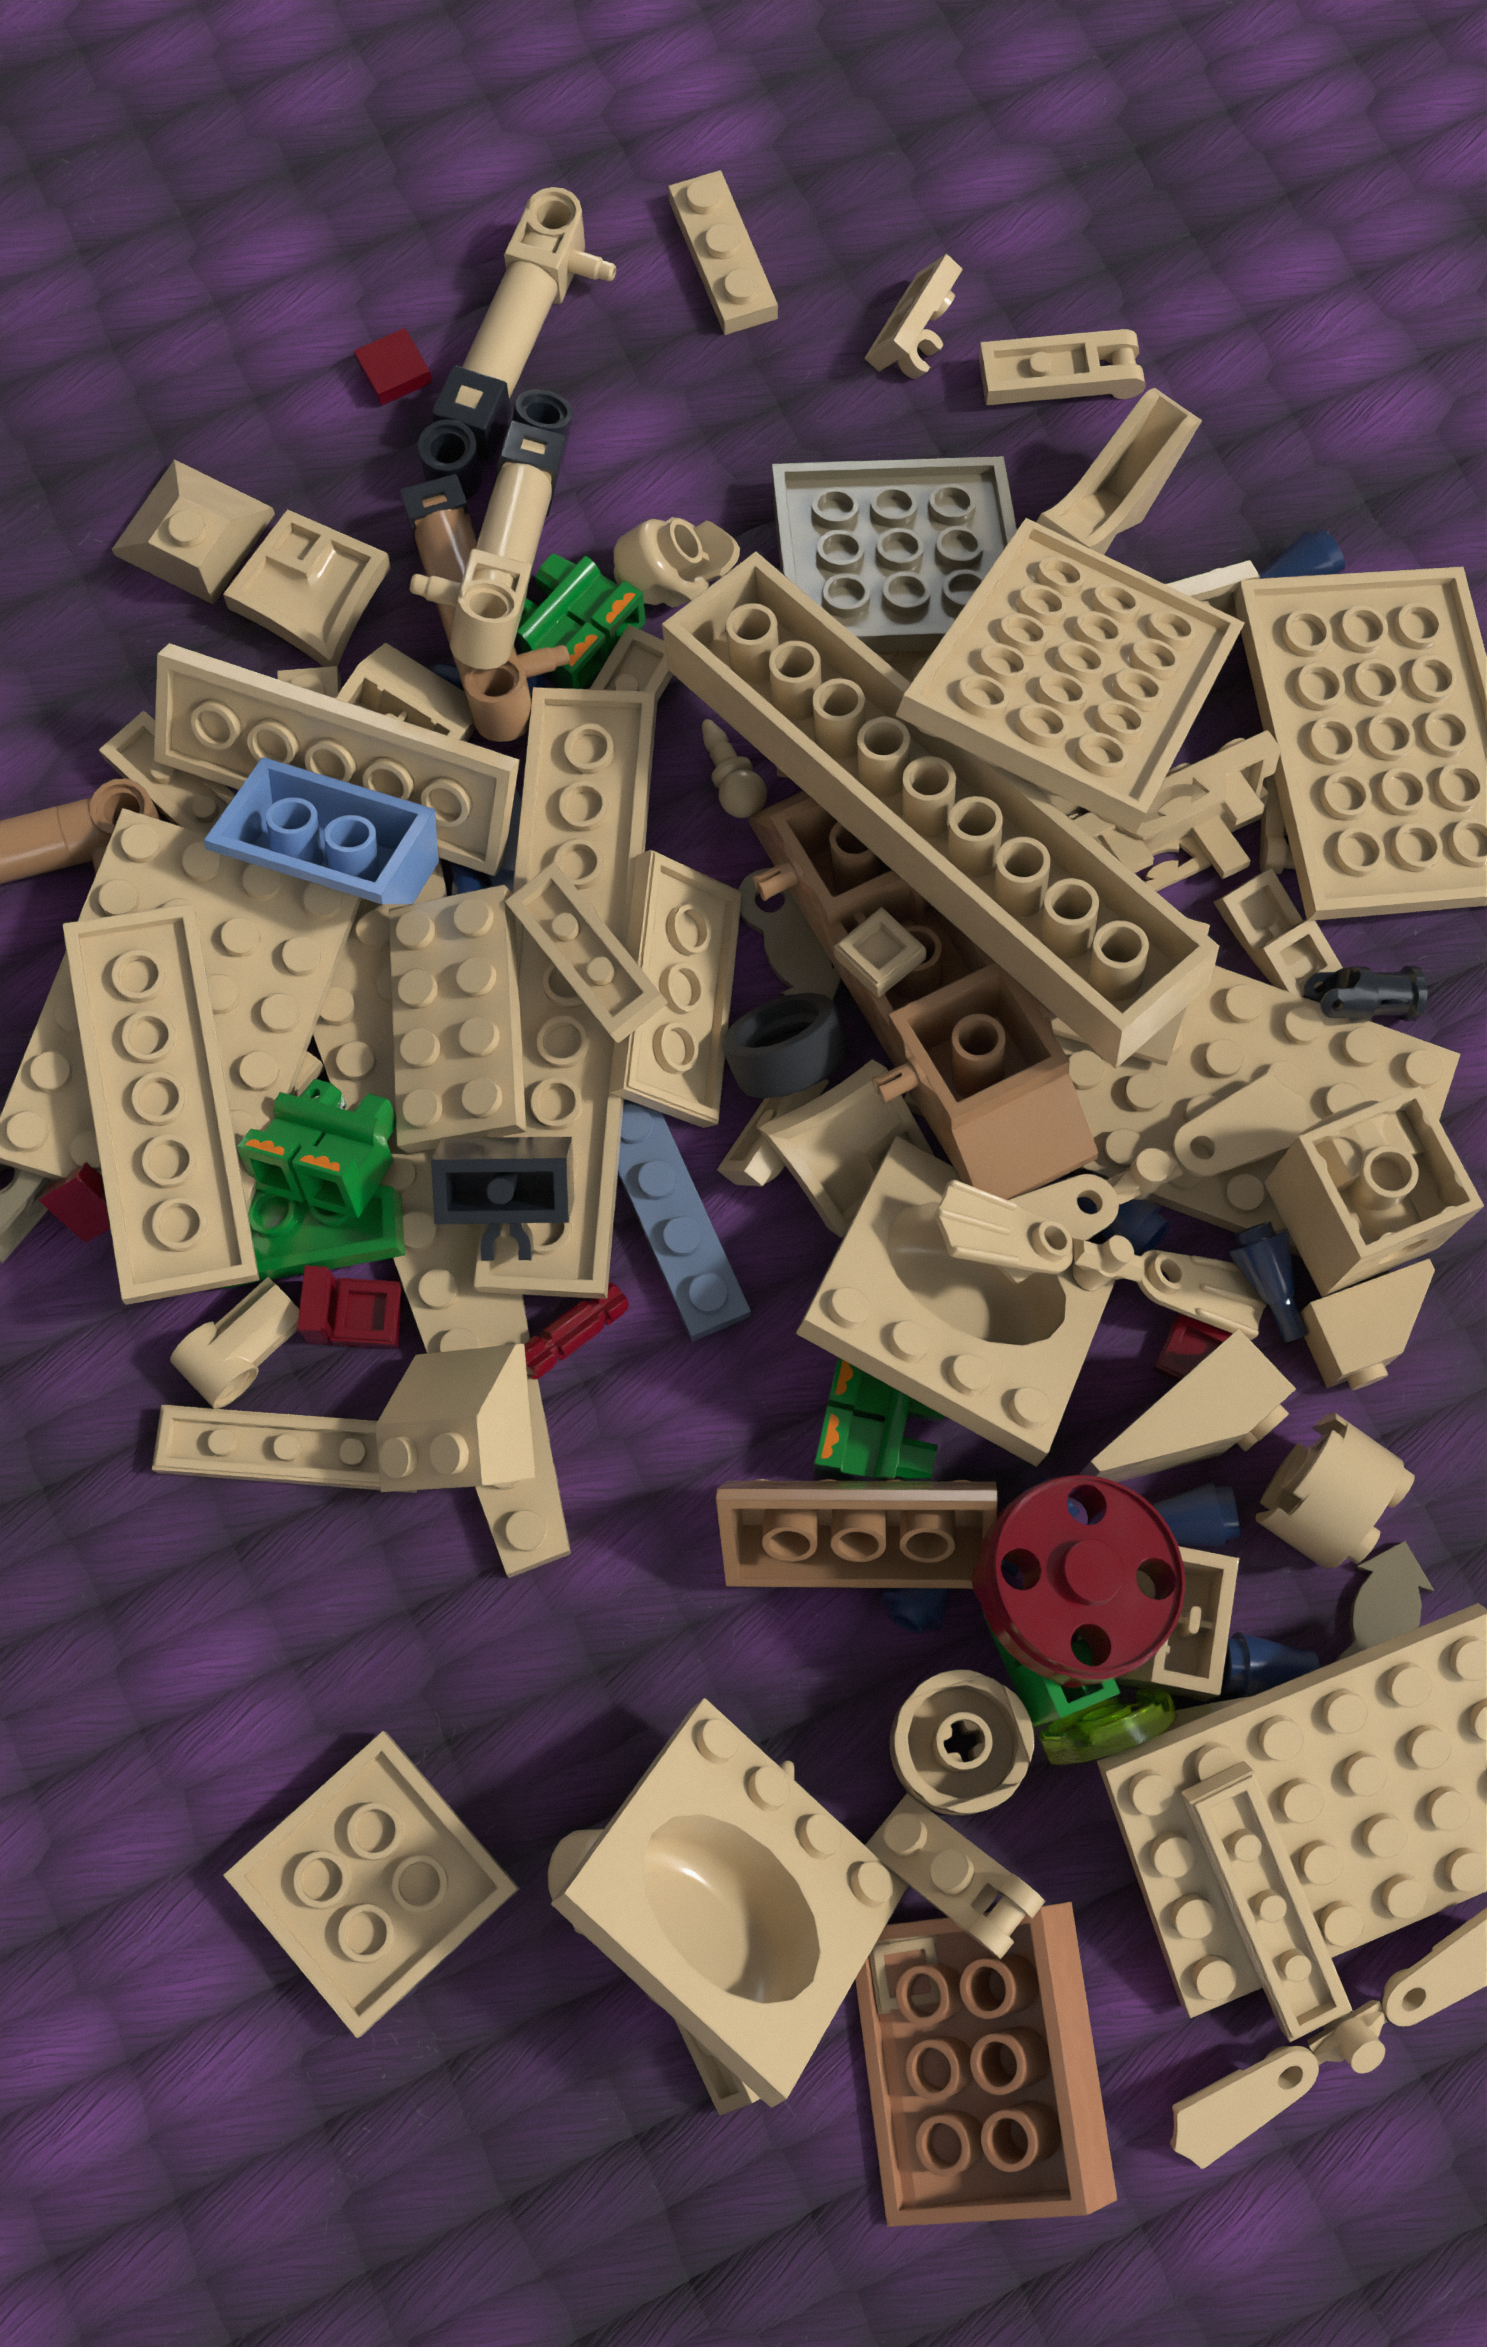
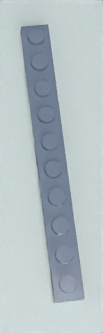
M516 787L504 864L496 876L486 874L491 887L505 885L512 893L522 801ZM624 1099L618 1176L689 1337L694 1342L750 1318L751 1310L662 1112Z

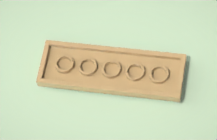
M170 643L157 654L155 762L239 790L261 758L265 757L433 808L436 814L439 858L492 876H496L503 866L519 759Z
M194 903L64 923L63 931L123 1302L127 1305L258 1281L259 1274Z

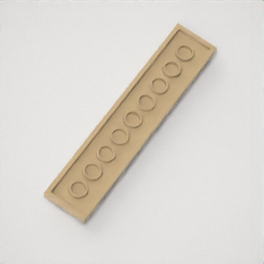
M533 687L513 894L552 862H555L626 949L636 856L645 852L657 712L655 692ZM515 915L526 1132L495 1138L572 1137L574 1203L569 1223H527L533 1234L534 1253L532 1260H518L519 1244L514 1237L510 1236L509 1223L503 1224L500 1236L495 1239L497 1246L495 1260L481 1261V1240L488 1224H480L474 1287L478 1292L607 1299L624 1098L609 1093L615 1040Z

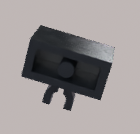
M572 1137L441 1138L431 1159L434 1225L488 1224L481 1240V1261L495 1260L497 1253L495 1239L500 1236L503 1224L510 1223V1236L514 1237L519 1244L518 1260H532L534 1253L533 1234L527 1223H569L574 1203Z

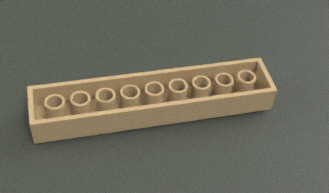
M754 552L662 623L668 670L1115 1069L1210 986L1219 950V945L1023 778L999 766L988 765L980 761L974 754L942 738L926 735L915 725L897 717L896 713L903 695L911 683L757 552Z

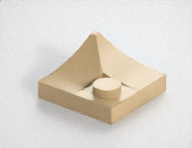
M287 509L223 595L229 610L252 620L285 639L323 667L338 666L362 613L391 567L386 552Z
M873 1059L831 1090L785 1115L766 1122L759 1128L763 1137L801 1186L827 1228L841 1238L846 1234L887 1150L896 1136L934 1156L902 1095L889 1100L886 1104L880 1100V1094L877 1095L872 1078L878 1077L888 1072V1070Z

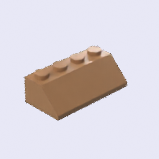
M757 1479L753 1481H726L717 1488L716 1495L726 1586L973 1589L972 1573L973 1568L978 1562L983 1539L989 1527L997 1520L996 1482H971L967 1480L952 1482L901 1480L836 1481L830 1479L820 1481H771Z

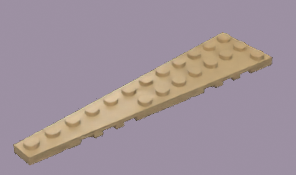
M438 857L439 863L413 904L448 897L441 858ZM364 898L361 899L313 1032L330 1083L341 1090L347 1105L345 1110L353 1112L362 1097L369 1093L387 1098L391 1102L396 1116L389 909L410 904H380ZM395 1126L387 1140L394 1162L380 1185L394 1187L402 1195L405 1256L393 1259L427 1353L525 1344L530 1340L523 1294L478 1292L474 1287L480 1224L434 1225L431 1159L436 1148L407 1153L397 1147V1130ZM528 1376L527 1383L536 1478L475 1486L505 1572L509 1578L571 1554L538 1379L532 1380Z

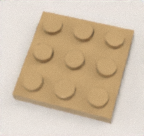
M384 1731L223 1875L356 2038L366 2033L520 1889L388 1733Z

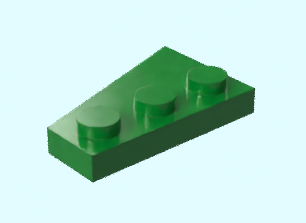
M379 1185L357 1219L309 1205L307 1199L302 1203L257 1189L248 1216L259 1280L220 1288L225 1289L263 1282L267 1277L270 1280L302 1275L304 1274L305 1266L335 1269L405 1256L402 1195L394 1187Z

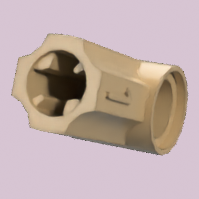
M267 1277L217 1323H205L186 1336L172 1353L171 1363L214 1409L225 1407L246 1391L258 1375V1366L297 1331L299 1309Z

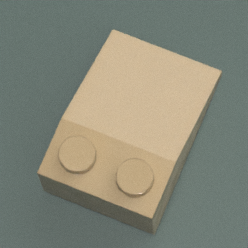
M1238 1329L1100 1452L1079 1475L1096 1476L1121 1482L1221 1456L1235 1443L1246 1452L1289 1414L1280 1403L1294 1392L1296 1388L1248 1337Z

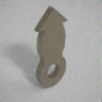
M771 868L754 871L744 878L738 888V891L742 892L740 918L748 927L764 936V952L769 965L780 981L790 988L781 992L780 998L792 994L810 992L826 995L834 1001L841 977L836 968L832 969L830 958L802 914L789 889L780 892L785 900L781 909L772 913L761 910L755 902V898L759 893L754 884L753 876Z
M1406 1541L1355 1567V1569L1370 1574L1359 1586L1351 1605L1349 1625L1352 1643L1338 1655L1335 1662L1419 1628L1422 1607L1419 1589L1430 1593L1434 1592V1589Z

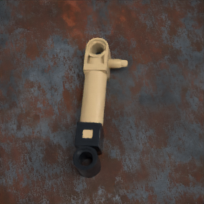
M550 187L541 189L533 194L526 203L521 219L504 254L506 272L462 367L453 365L432 410L434 423L426 427L419 436L418 451L425 482L457 474L466 500L475 495L481 486L482 472L479 458L489 461L495 453L512 415L509 399L552 304L561 305L574 274L593 280L601 279L607 282L613 281L616 274V266L613 263L603 261L601 257L584 252L585 239L580 201L573 193L564 188ZM448 460H457L456 462H453V463H448V464H447V463H444L445 461H448Z
M529 390L520 394L515 402L513 418L509 423L498 460L493 492L476 549L471 550L462 583L433 575L427 577L415 574L411 579L410 591L412 594L423 596L426 600L455 607L450 636V649L458 660L473 668L485 670L498 668L505 664L511 656L524 608L533 561L545 518L550 513L573 419V409L569 402L551 391Z

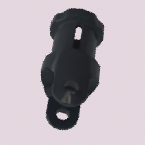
M1415 965L1404 966L1399 972H1372L1366 966H1351L1341 968L1336 972H1317L1311 975L1304 985L1306 997L1312 1001L1320 1002V1009L1324 1015L1329 1018H1348L1352 1023H1365L1370 1021L1373 1016H1399L1405 1022H1415L1424 1014L1427 1005L1428 990L1425 975L1421 968ZM1317 982H1322V987L1317 991L1314 990V985Z

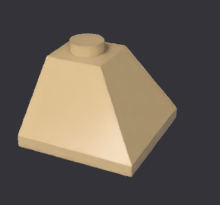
M173 460L114 545L112 551L115 556L214 605L275 513L272 507L179 461Z

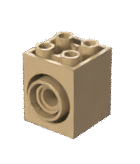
M1421 1086L1382 1102L1370 1100L1355 1104L1315 1123L1295 1139L1294 1143L1264 1182L1322 1298L1438 1249L1484 1207Z

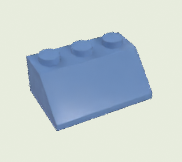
M262 757L204 839L206 850L380 904H413L439 863L435 809Z

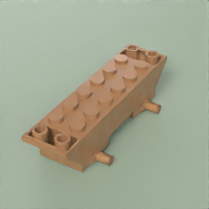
M804 790L748 817L750 826L775 866L753 876L758 893L766 901L769 897L789 889L895 1067L878 1077L872 1078L877 1095L880 1094V1100L886 1104L889 1100L908 1091L910 1092L963 1183L1010 1200L1032 1192L1098 1159L1097 1147L1069 1075L1070 1060L1053 1035L1051 1021L1058 1018ZM882 907L926 948V960L880 998H877L835 958L834 945Z

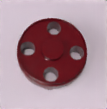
M1089 1475L1066 1476L1042 1482L1023 1492L997 1515V1520L989 1527L983 1539L978 1562L973 1568L971 1579L973 1591L982 1605L985 1617L1005 1649L1028 1669L1053 1680L1058 1685L1068 1688L1114 1680L1137 1669L1150 1660L1173 1632L1179 1620L1185 1596V1571L1181 1552L1171 1529L1163 1517L1146 1499L1130 1488L1109 1479ZM1068 1497L1076 1499L1083 1505L1088 1517L1087 1525L1079 1523L1071 1516L1067 1506ZM1002 1560L1011 1562L1018 1567L1023 1577L1022 1590L1015 1589L1006 1583L1001 1572ZM1137 1570L1148 1575L1154 1583L1156 1591L1154 1599L1146 1596L1138 1587L1136 1580ZM1072 1634L1081 1637L1090 1647L1092 1654L1090 1666L1082 1664L1073 1654L1071 1648Z

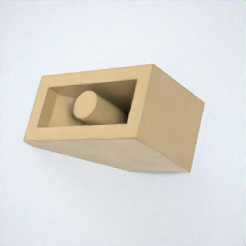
M1430 1258L1310 1302L1300 1312L1308 1332L1304 1338L1327 1388L1348 1381L1351 1390H1357L1388 1376L1385 1366L1403 1353L1435 1272Z

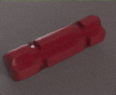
M608 1282L607 1299L587 1298V1301L582 1300L543 1329L544 1331L540 1334L541 1338L535 1335L524 1344L527 1376L532 1380L539 1379L554 1368V1365L558 1363L557 1359L563 1361L600 1333V1330L604 1328V1324L609 1326L628 1310L629 1302L619 1287L612 1282Z

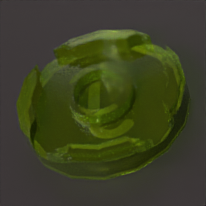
M1160 1688L1137 1689V1692L1134 1693L1137 1703L1120 1702L1118 1697L1108 1698L1054 1720L1048 1726V1729L1041 1730L1038 1736L1046 1760L1050 1764L1056 1765L1087 1762L1137 1746L1163 1733L1174 1725L1178 1717L1170 1694Z

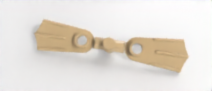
M1267 1073L1183 1125L1174 1136L1172 1143L1173 1154L1170 1150L1163 1152L1156 1148H1148L1140 1152L1129 1169L1107 1180L1090 1174L1078 1175L1008 1201L1061 1223L1068 1230L1071 1238L1086 1241L1107 1228L1114 1221L1119 1205L1131 1199H1146L1151 1193L1158 1190L1162 1184L1183 1175L1182 1169L1194 1176L1210 1177L1289 1149L1295 1139L1309 1128L1306 1118L1305 1100L1286 1087L1272 1073ZM1199 1143L1205 1146L1209 1152V1159L1197 1158L1192 1153L1190 1144ZM1087 1197L1093 1200L1097 1206V1213L1087 1214L1081 1211L1077 1205V1199ZM1045 1236L1047 1243L1055 1249V1245L1051 1241V1239ZM994 1265L1013 1284H1018L1036 1273L1035 1271Z
M951 1180L946 1184L942 1200L934 1213V1218L943 1234L948 1253L951 1257L1047 1274L1061 1273L1070 1266L1074 1257L1072 1268L1074 1278L1086 1290L1096 1291L1111 1279L1125 1278L1138 1283L1143 1293L1156 1304L1231 1333L1240 1329L1249 1340L1254 1339L1259 1334V1321L1266 1305L1235 1263L1159 1250H1150L1141 1256L1134 1255L1131 1243L1119 1235L1113 1236L1104 1244H1095L1071 1238L1070 1233L1061 1223L1021 1208L1014 1202L957 1180ZM1045 1236L1051 1239V1241L1055 1245V1249L1047 1243ZM1161 1270L1168 1275L1170 1281L1163 1276Z
M1487 1908L1433 1946L1432 1952L1412 1967L1400 1970L1392 1975L1384 1988L1382 2006L1380 2001L1370 2000L1353 2012H1349L1323 2025V2031L1307 2040L1311 2051L1302 2046H1282L1276 2048L1264 2060L1245 2070L1239 2069L1175 2103L1172 2106L1174 2131L1173 2137L1170 2140L1174 2151L1191 2159L1201 2169L1206 2168L1306 2094L1316 2081L1319 2065L1325 2061L1341 2062L1345 2059L1357 2073H1368L1374 2070L1385 2056V2047L1378 2037L1382 2026L1387 2023L1386 2017L1397 2026H1410L1487 1986Z

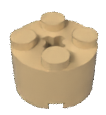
M1331 1412L1322 1417L1312 1427L1314 1431L1322 1435L1313 1446L1304 1447L1298 1442L1285 1458L1271 1479L1260 1501V1504L1268 1508L1269 1511L1256 1514V1521L1323 1569L1336 1568L1346 1558L1355 1564L1360 1563L1366 1558L1380 1536V1530L1374 1527L1375 1523L1387 1506L1393 1508L1400 1503L1410 1490L1415 1476L1404 1468V1463L1399 1457L1335 1412Z
M971 1670L943 1672L920 1684L899 1708L890 1733V1756L900 1783L913 1798L926 1808L948 1815L975 1814L993 1808L1007 1800L1022 1783L1028 1771L1034 1750V1733L1031 1719L1019 1697L995 1679ZM952 1725H958L962 1735L973 1733L977 1740V1745L968 1751L970 1762H963L958 1753L948 1754L945 1750L944 1741L952 1736Z

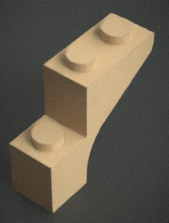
M1156 388L1148 390L1078 484L1057 505L1041 513L1036 523L1104 555L1116 534L1143 521L1202 420Z

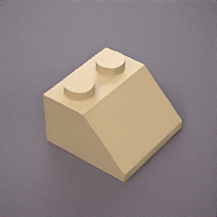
M524 1344L415 1355L376 1423L381 1492L485 1486L536 1478Z

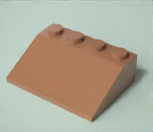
M1072 1902L1042 1905L1032 1919L1025 1915L1009 1936L1014 1943L1001 1959L997 1958L948 1917L885 1925L877 1941L936 1934L937 1941L934 1944L938 1963L927 1964L925 1949L884 1955L890 1998L896 1997L899 2007L898 2009H891V2013L878 2015L869 1955L855 1978L887 2227L1089 2215L1117 2201ZM984 1912L983 1915L987 1917L990 1912ZM929 1976L932 1977L939 1986L941 2001L915 2006L911 1995L931 1992Z

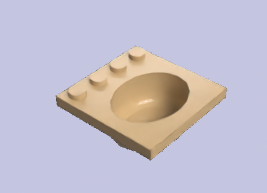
M896 1136L887 1150L796 1334L1037 1467L1049 1452L1116 1279H1111L1096 1291L1084 1289L1074 1278L1072 1271L1073 1257L1070 1266L1061 1273L1047 1274L1036 1272L1022 1282L1013 1284L1000 1269L992 1264L951 1257L948 1253L943 1234L934 1218V1213L942 1200L946 1184L951 1180H957L962 1183L963 1181L953 1166Z
M703 1698L690 1709L551 1905L636 1982L650 2000L665 2009L769 2107L773 2108L785 2101L790 2095L908 1885L706 1698Z

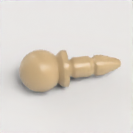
M704 720L702 723L703 740L716 767L711 778L714 785L719 788L720 803L728 814L737 818H748L761 811L767 799L766 785L762 778L752 771L753 767L748 758L737 757L732 745L728 743L729 739L726 733L712 720Z

